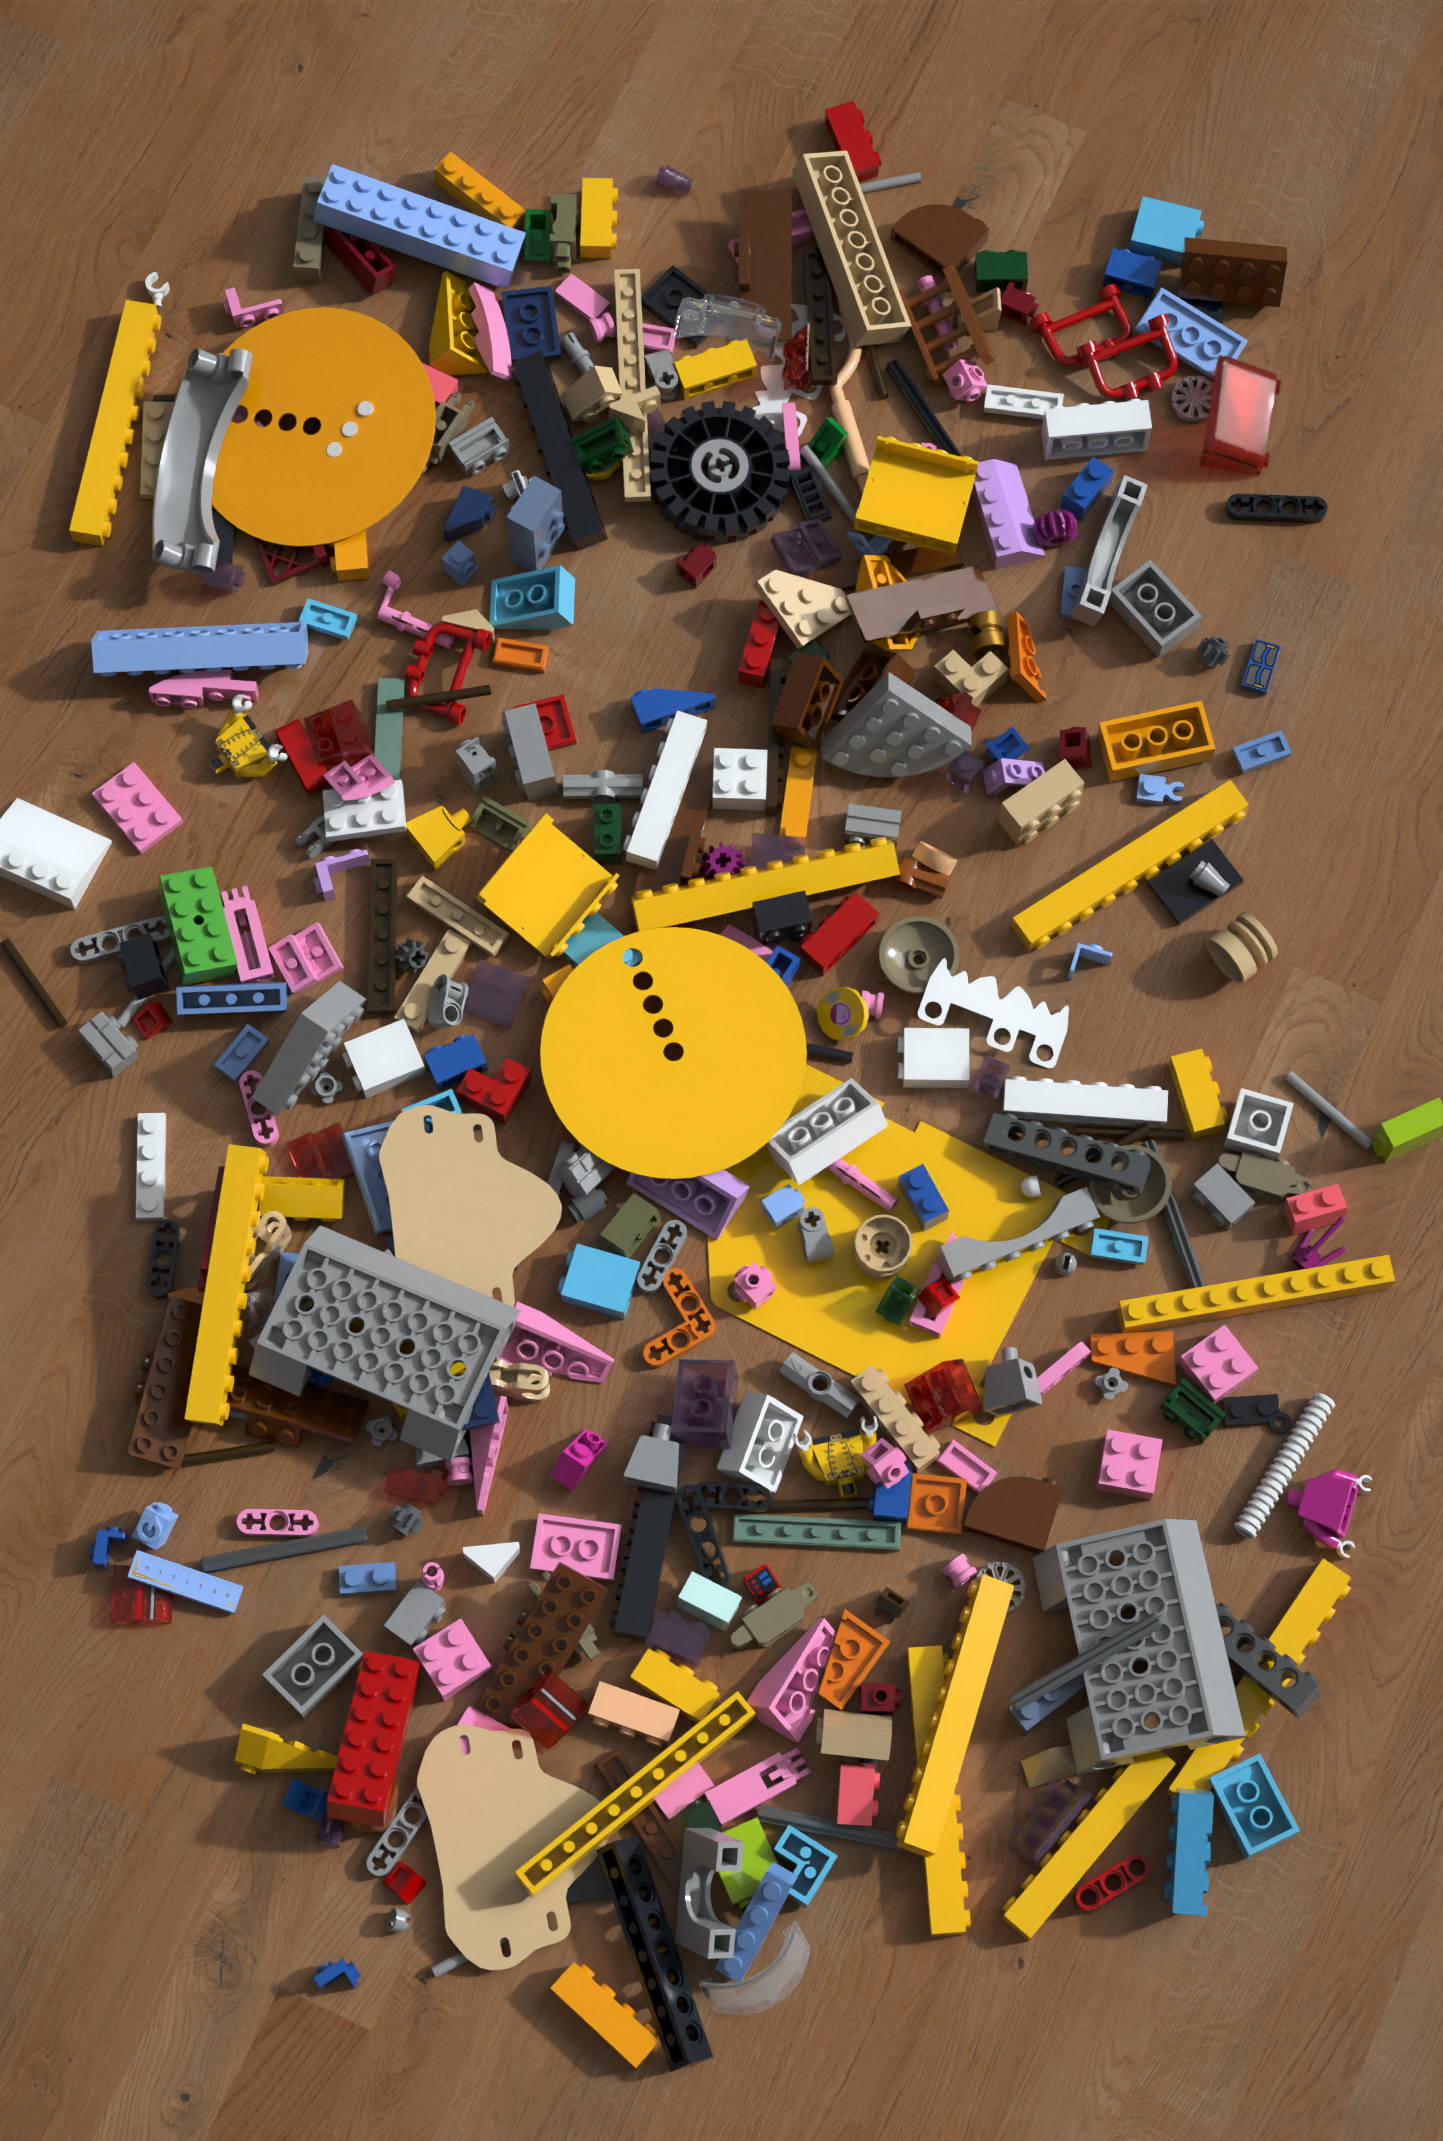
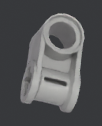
M666 349L644 355L648 376L651 378L653 386H657L660 392V399L663 401L675 399L678 395V375L670 350Z
M445 974L440 975L436 979L427 1015L432 1027L440 1029L455 1026L461 1022L469 990L466 983L454 982Z
M814 1207L805 1209L801 1214L798 1225L806 1262L811 1263L833 1258V1244L828 1234L823 1213ZM808 1218H812V1221L816 1222L815 1227H811V1224L807 1223Z

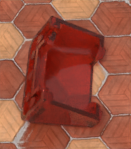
M1218 355L1213 374L1212 394L1199 466L1260 476L1262 467H1268L1270 452H1265L1273 399L1274 395H1279L1281 380L1277 379V374L1228 356Z

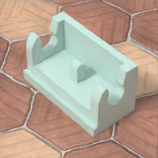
M692 1572L678 1597L676 1607L726 1632L739 1608L738 1605L742 1600V1596Z

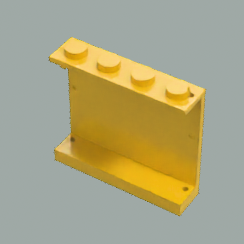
M878 436L853 529L955 555L979 461H975L968 456L948 454L941 449L932 450L924 448L918 443L901 442L890 436Z
M545 813L474 898L549 960L554 955L559 957L568 947L565 943L571 935L576 937L585 926L582 921L587 915L592 917L601 907L599 900L604 894L607 897L611 895L618 886L615 881L620 875L616 873L612 876L551 823L554 819Z

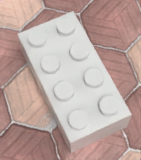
M1131 399L1120 403L1106 401L1097 405L1081 403L1074 407L1057 405L1045 409L1041 430L1045 460L1147 451L1152 431L1148 400Z
M850 1078L785 1121L780 1130L766 1145L772 1159L800 1185L888 1127L879 1103L854 1079Z

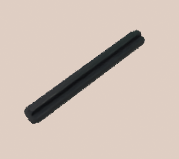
M896 359L889 362L886 370L938 448L946 451L948 454L962 456L900 362Z

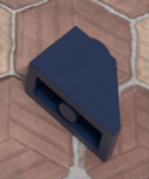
M462 486L444 528L445 541L452 542L484 529L487 520L491 521L495 513L492 495Z

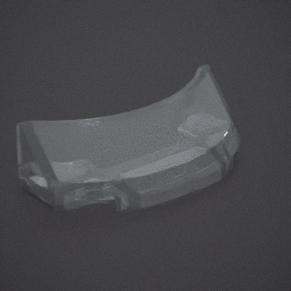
M704 294V298L700 300L691 297L682 299L677 312L673 338L714 336L733 341L747 339L751 348L761 353L768 360L773 361L782 322L778 318L767 316L766 309L754 302L729 295Z
M796 1920L783 1930L785 1941L778 1950L780 1954L768 1967L758 1974L734 1983L720 1984L712 1978L698 1983L699 1989L714 2012L742 2016L761 2013L771 2009L778 2002L785 2000L793 1992L804 1975L811 1950Z

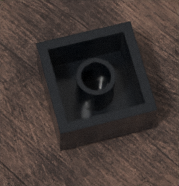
M805 890L752 902L751 919L756 939L761 944H765L766 947L777 946L781 943L780 941L790 938L791 941H800L810 933L812 917Z

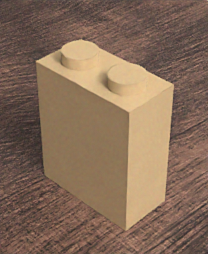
M824 1709V1717L818 1718L816 1743L821 1744L822 1754L889 1761L892 1716Z

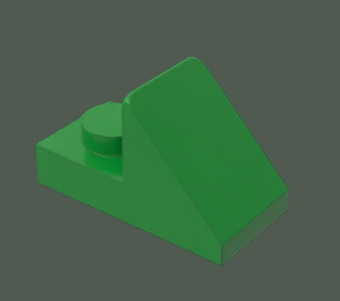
M526 208L525 260L550 261L551 209Z
M829 417L822 423L808 443V446L824 468H826L843 454L845 450L841 445L849 434L832 417ZM801 454V455H800V458H801L808 466H810L809 463H808V462L806 461V459L804 458V456Z

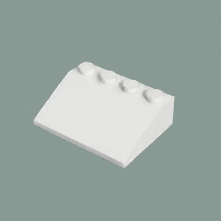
M17 798L0 818V876L75 910L109 849L112 840Z

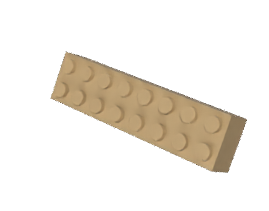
M835 151L803 154L792 169V174L854 345L864 346L900 342L910 329L911 323L848 152Z

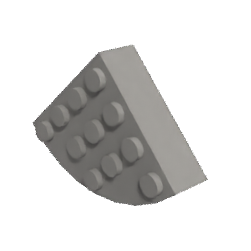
M888 672L822 740V759L841 769L873 777H904L921 774L948 763L972 745L971 726Z
M339 981L304 1010L291 1029L252 1098L278 1116L285 1109L290 1111L299 1098L297 1097L308 1082L313 1081L319 1072L322 1073L330 1062V1059L327 1057L331 1051L334 1052L339 1047L344 1033L353 1022L356 1023L364 1013V1009L361 1007L366 998Z

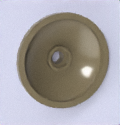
M914 916L898 921L887 930L880 943L879 963L882 972L895 987L908 993L924 994L931 975L942 959H946L947 969L952 977L956 973L959 964V946L955 936L944 924L929 917ZM915 958L922 959L923 963L918 965L915 964L913 960Z
M1124 1145L1120 1146V1149L1131 1151V1149L1140 1150L1150 1159L1151 1168L1141 1196L1129 1194L1126 1191L1089 1181V1189L1095 1206L1104 1216L1118 1223L1136 1224L1151 1219L1164 1208L1171 1194L1172 1180L1167 1164L1156 1152L1143 1146ZM1123 1162L1116 1163L1113 1169L1122 1170L1127 1164Z

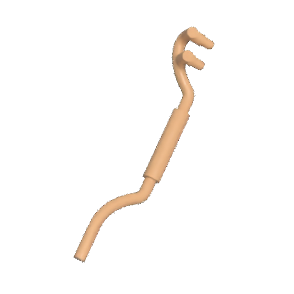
M837 300L849 340V352L843 367L837 373V385H830V394L833 401L831 408L835 421L849 434L842 444L853 480L858 482L861 494L863 495L870 466L850 402L845 400L842 390L843 385L851 377L859 363L862 346L854 345L840 303Z

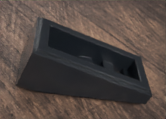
M813 466L790 473L789 485L807 525L809 526L831 518L832 513ZM813 487L814 490L802 494L801 491H804V490H807V489ZM816 497L818 498V500L808 504L805 502ZM820 506L823 509L812 514H810L809 510L818 508Z

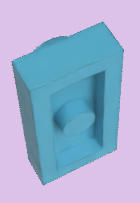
M308 598L299 622H307V628L349 641L357 621V614Z
M1094 1228L1090 1257L1144 1265L1148 1236Z

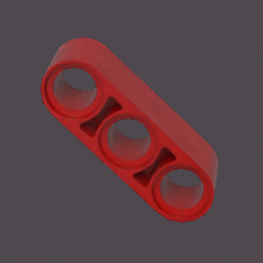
M297 718L275 729L277 739L280 745L283 746V750L287 754V758L306 793L309 795L329 785L323 776L327 773V770L301 721Z
M1132 1855L1083 1884L1074 1895L1075 1907L1083 1913H1090L1138 1885L1150 1872L1149 1861L1142 1855ZM1132 1862L1140 1863L1143 1867V1875H1132L1129 1871V1864ZM1109 1876L1116 1878L1119 1882V1889L1116 1891L1108 1890L1104 1884L1105 1878ZM1084 1891L1091 1892L1095 1897V1903L1090 1906L1083 1904L1080 1894Z

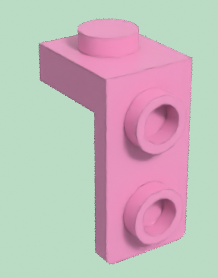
M235 287L225 290L227 299L222 301L226 316H232L235 328L250 327L254 323L284 314L281 299L241 309Z

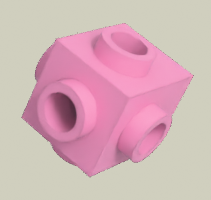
M959 359L942 374L949 387V393L955 400L974 401L988 387L984 379V373L975 361Z
M755 1262L749 1267L744 1265L734 1275L736 1277L734 1279L735 1295L743 1303L748 1301L755 1310L776 1293L777 1286L771 1280L773 1278L772 1274L764 1266L759 1267Z
M883 1438L861 1454L868 1467L866 1473L875 1484L880 1482L887 1489L898 1483L901 1478L909 1473L904 1464L907 1460L905 1455L898 1447L894 1448Z

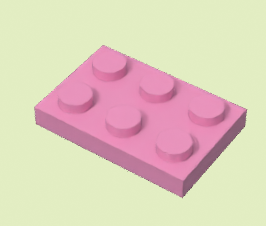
M135 762L92 793L95 800L140 854H143L183 824L182 818Z
M538 1513L530 1570L540 1572L547 1570L549 1573H553L557 1564L562 1562L588 1578L614 1582L622 1525Z

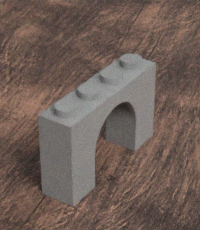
M685 1828L675 1943L707 1959L733 1958L736 1929L720 1922L716 1918L711 1905L710 1887L715 1871H741L744 1842L712 1828Z

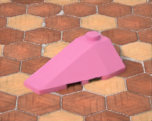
M516 1302L514 1307L521 1310V1313L499 1360L509 1364L526 1363L539 1365L547 1370L549 1376L555 1373L568 1375L570 1379L598 1383L604 1382L614 1363L613 1358L543 1312Z
M495 1396L500 1423L469 1430L478 1515L484 1516L509 1411L507 1397Z
M820 1617L758 1682L747 1700V1703L756 1713L755 1717L761 1723L797 1743L812 1721L815 1710L811 1708L815 1695L819 1693L820 1679L823 1670L827 1667L837 1635L825 1618Z

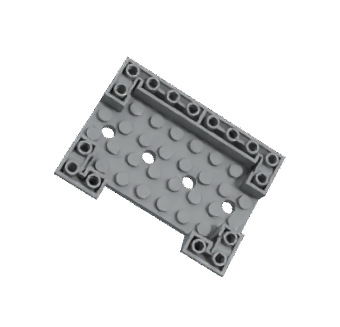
M319 1226L304 1243L256 1343L249 1376L300 1397L311 1374L309 1368H312L407 1409L400 1441L452 1462L466 1431L461 1429L464 1425H467L474 1410V1402L493 1361L499 1360L521 1310L328 1228ZM305 1298H310L314 1301L313 1308L307 1312L301 1311L299 1309L300 1302ZM357 1319L364 1322V1329L359 1333H352L349 1330L351 1322ZM405 1341H411L415 1344L414 1351L409 1355H404L400 1352V1346ZM463 1363L466 1366L465 1373L461 1376H453L450 1373L452 1365Z
M1162 1519L1055 1544L1032 1558L1043 1612L1046 1613L1069 1607L1079 1655L1152 1613L1158 1616L1162 1624L1160 1629L1083 1673L1090 1706L1066 1719L1078 1775L1134 1763L1133 1756L1182 1745H1188L1189 1749L1192 1750L1246 1737L1196 1520ZM1115 1553H1121L1125 1557L1124 1562L1119 1566H1112L1109 1563L1110 1557ZM1125 1607H1134L1136 1609L1134 1618L1125 1620L1121 1617V1612ZM1139 1660L1148 1663L1147 1671L1142 1674H1137L1133 1671L1134 1663ZM1150 1715L1160 1717V1724L1154 1729H1149L1145 1726V1719Z

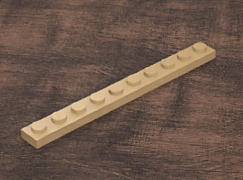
M640 269L614 270L619 386L623 393L620 399L646 390ZM645 413L642 414L645 419V432L627 427L634 452L623 459L625 502L651 501L647 414Z

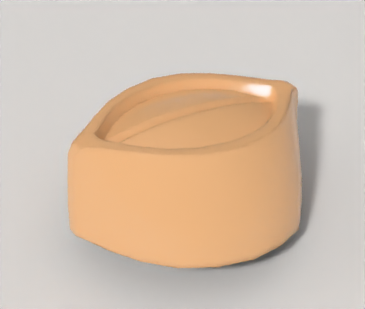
M919 842L912 854V857L919 862L948 876L957 863L956 858L924 842Z

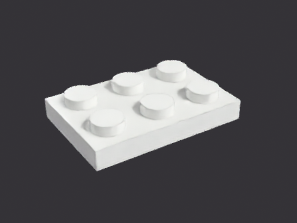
M395 780V783L386 789L355 800L344 801L334 789L323 790L325 831L328 842L407 831L402 780Z

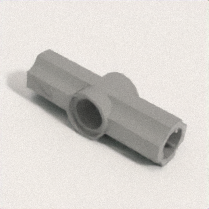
M598 770L592 772L591 775H563V799H591L596 803H610L615 799H641L643 793V774H614V772L609 770Z
M794 1352L788 1356L779 1370L780 1374L808 1392L812 1399L821 1401L845 1419L852 1415L861 1401L855 1394L834 1381L827 1372L818 1370ZM822 1380L828 1387L824 1391H817L813 1388L812 1384L815 1381Z

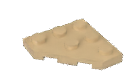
M779 570L772 571L753 585L798 650L852 615L845 600V593L842 589Z

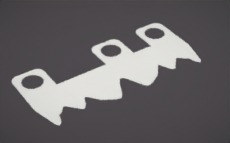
M792 304V309L796 311L799 320L792 322L791 341H776L770 346L772 351L783 361V364L762 366L760 370L761 379L767 391L755 392L760 402L759 406L753 407L756 410L755 418L759 420L765 416L773 423V429L783 433L782 403H787L792 393L814 400L818 397L823 386L817 385V389L813 393H805L800 387L803 380L811 379L810 373L802 371L809 356L806 305ZM833 314V320H838L843 324V331L835 335V341H842L846 335L842 317ZM796 411V416L800 419L799 436L807 422V417L805 414Z
M942 959L931 975L918 1010L920 1019L935 1025H942L950 1003L993 1019L987 1036L988 1045L1009 1052L1013 1049L1020 1029L1036 1035L1029 1055L1030 1060L1046 1068H1053L1056 1065L1067 1033L1068 1005L1060 1013L1057 1012L1054 1015H1050L1044 1001L1033 1009L1029 996L1019 986L1015 987L1005 998L999 999L995 977H982L968 984L966 971L952 977L947 969L946 959ZM932 1001L939 1003L942 1008L941 1015L935 1019L928 1017L925 1013V1006ZM999 1028L1007 1029L1011 1035V1039L1006 1045H999L994 1040V1032ZM1043 1044L1049 1045L1053 1050L1052 1059L1046 1062L1041 1061L1036 1054L1037 1048Z

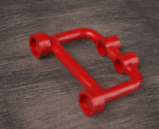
M1117 284L1104 287L1099 292L1102 302L1054 322H1052L1048 312L1037 314L1030 320L1034 332H1041L1053 358L1059 364L1069 367L1082 364L1084 369L1089 368L1085 357L1079 358L1078 353L1073 356L1064 355L1053 333L1108 310H1113L1122 328V334L1117 338L1104 340L1100 345H1097L1098 350L1132 337L1133 329L1118 299L1121 296V292ZM1114 355V356L1109 357V358H1106V359H1112V358L1116 357L1117 355Z
M1167 313L1147 321L1151 331L1098 350L1095 341L1076 348L1079 358L1085 357L1095 386L1101 395L1110 399L1124 396L1125 401L1140 396L1138 390L1148 387L1149 392L1163 387L1162 381L1173 376L1177 370L1178 360L1166 325L1170 323ZM1160 339L1168 361V365L1164 370L1114 389L1107 387L1098 364L1099 361Z
M437 624L431 627L423 641L417 640L415 642L413 655L418 656L415 666L409 664L405 671V680H409L408 697L419 696L418 688L424 679L425 667L432 655L433 643L438 635L446 634L466 640L449 690L451 691L461 689L474 649L481 651L488 649L491 641V631L480 628L476 633L449 624ZM457 700L445 702V705L436 703L417 706L424 710L448 716L450 723L459 726L463 723L467 710L466 705L456 703Z

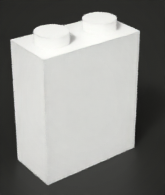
M404 1019L344 1043L346 1052L342 1053L347 1068L353 1067L356 1076L352 1077L354 1085L358 1092L363 1090L366 1098L426 1074L425 1066Z
M904 1028L903 1037H898V1053H903V1062H898V1079H903V1088H968L969 1029Z

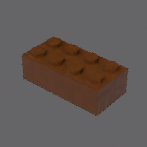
M1185 237L1178 280V297L1280 307L1287 267V247Z

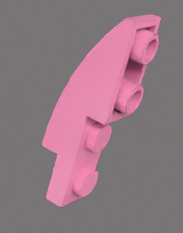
M223 669L217 672L200 670L184 673L149 687L152 703L164 707L175 704L188 709H194L197 706L204 707L205 697L214 701H223L224 699H233L236 695H244L241 703H245L246 701H258L259 693L256 682L234 680L232 671Z

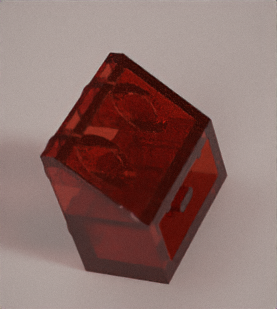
M353 700L303 718L318 765L337 766L346 761L349 766H353L370 754H373L375 757L362 714Z
M963 1359L942 1361L904 1384L915 1412L924 1424L922 1426L923 1431L927 1435L962 1422L983 1410V1405Z

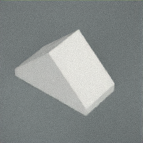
M519 1542L463 1547V1554L466 1560L495 1583L520 1554Z

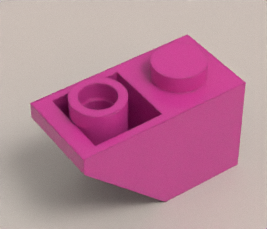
M586 1428L562 1452L550 1476L571 1491H574L587 1477L609 1443L601 1439L598 1434Z

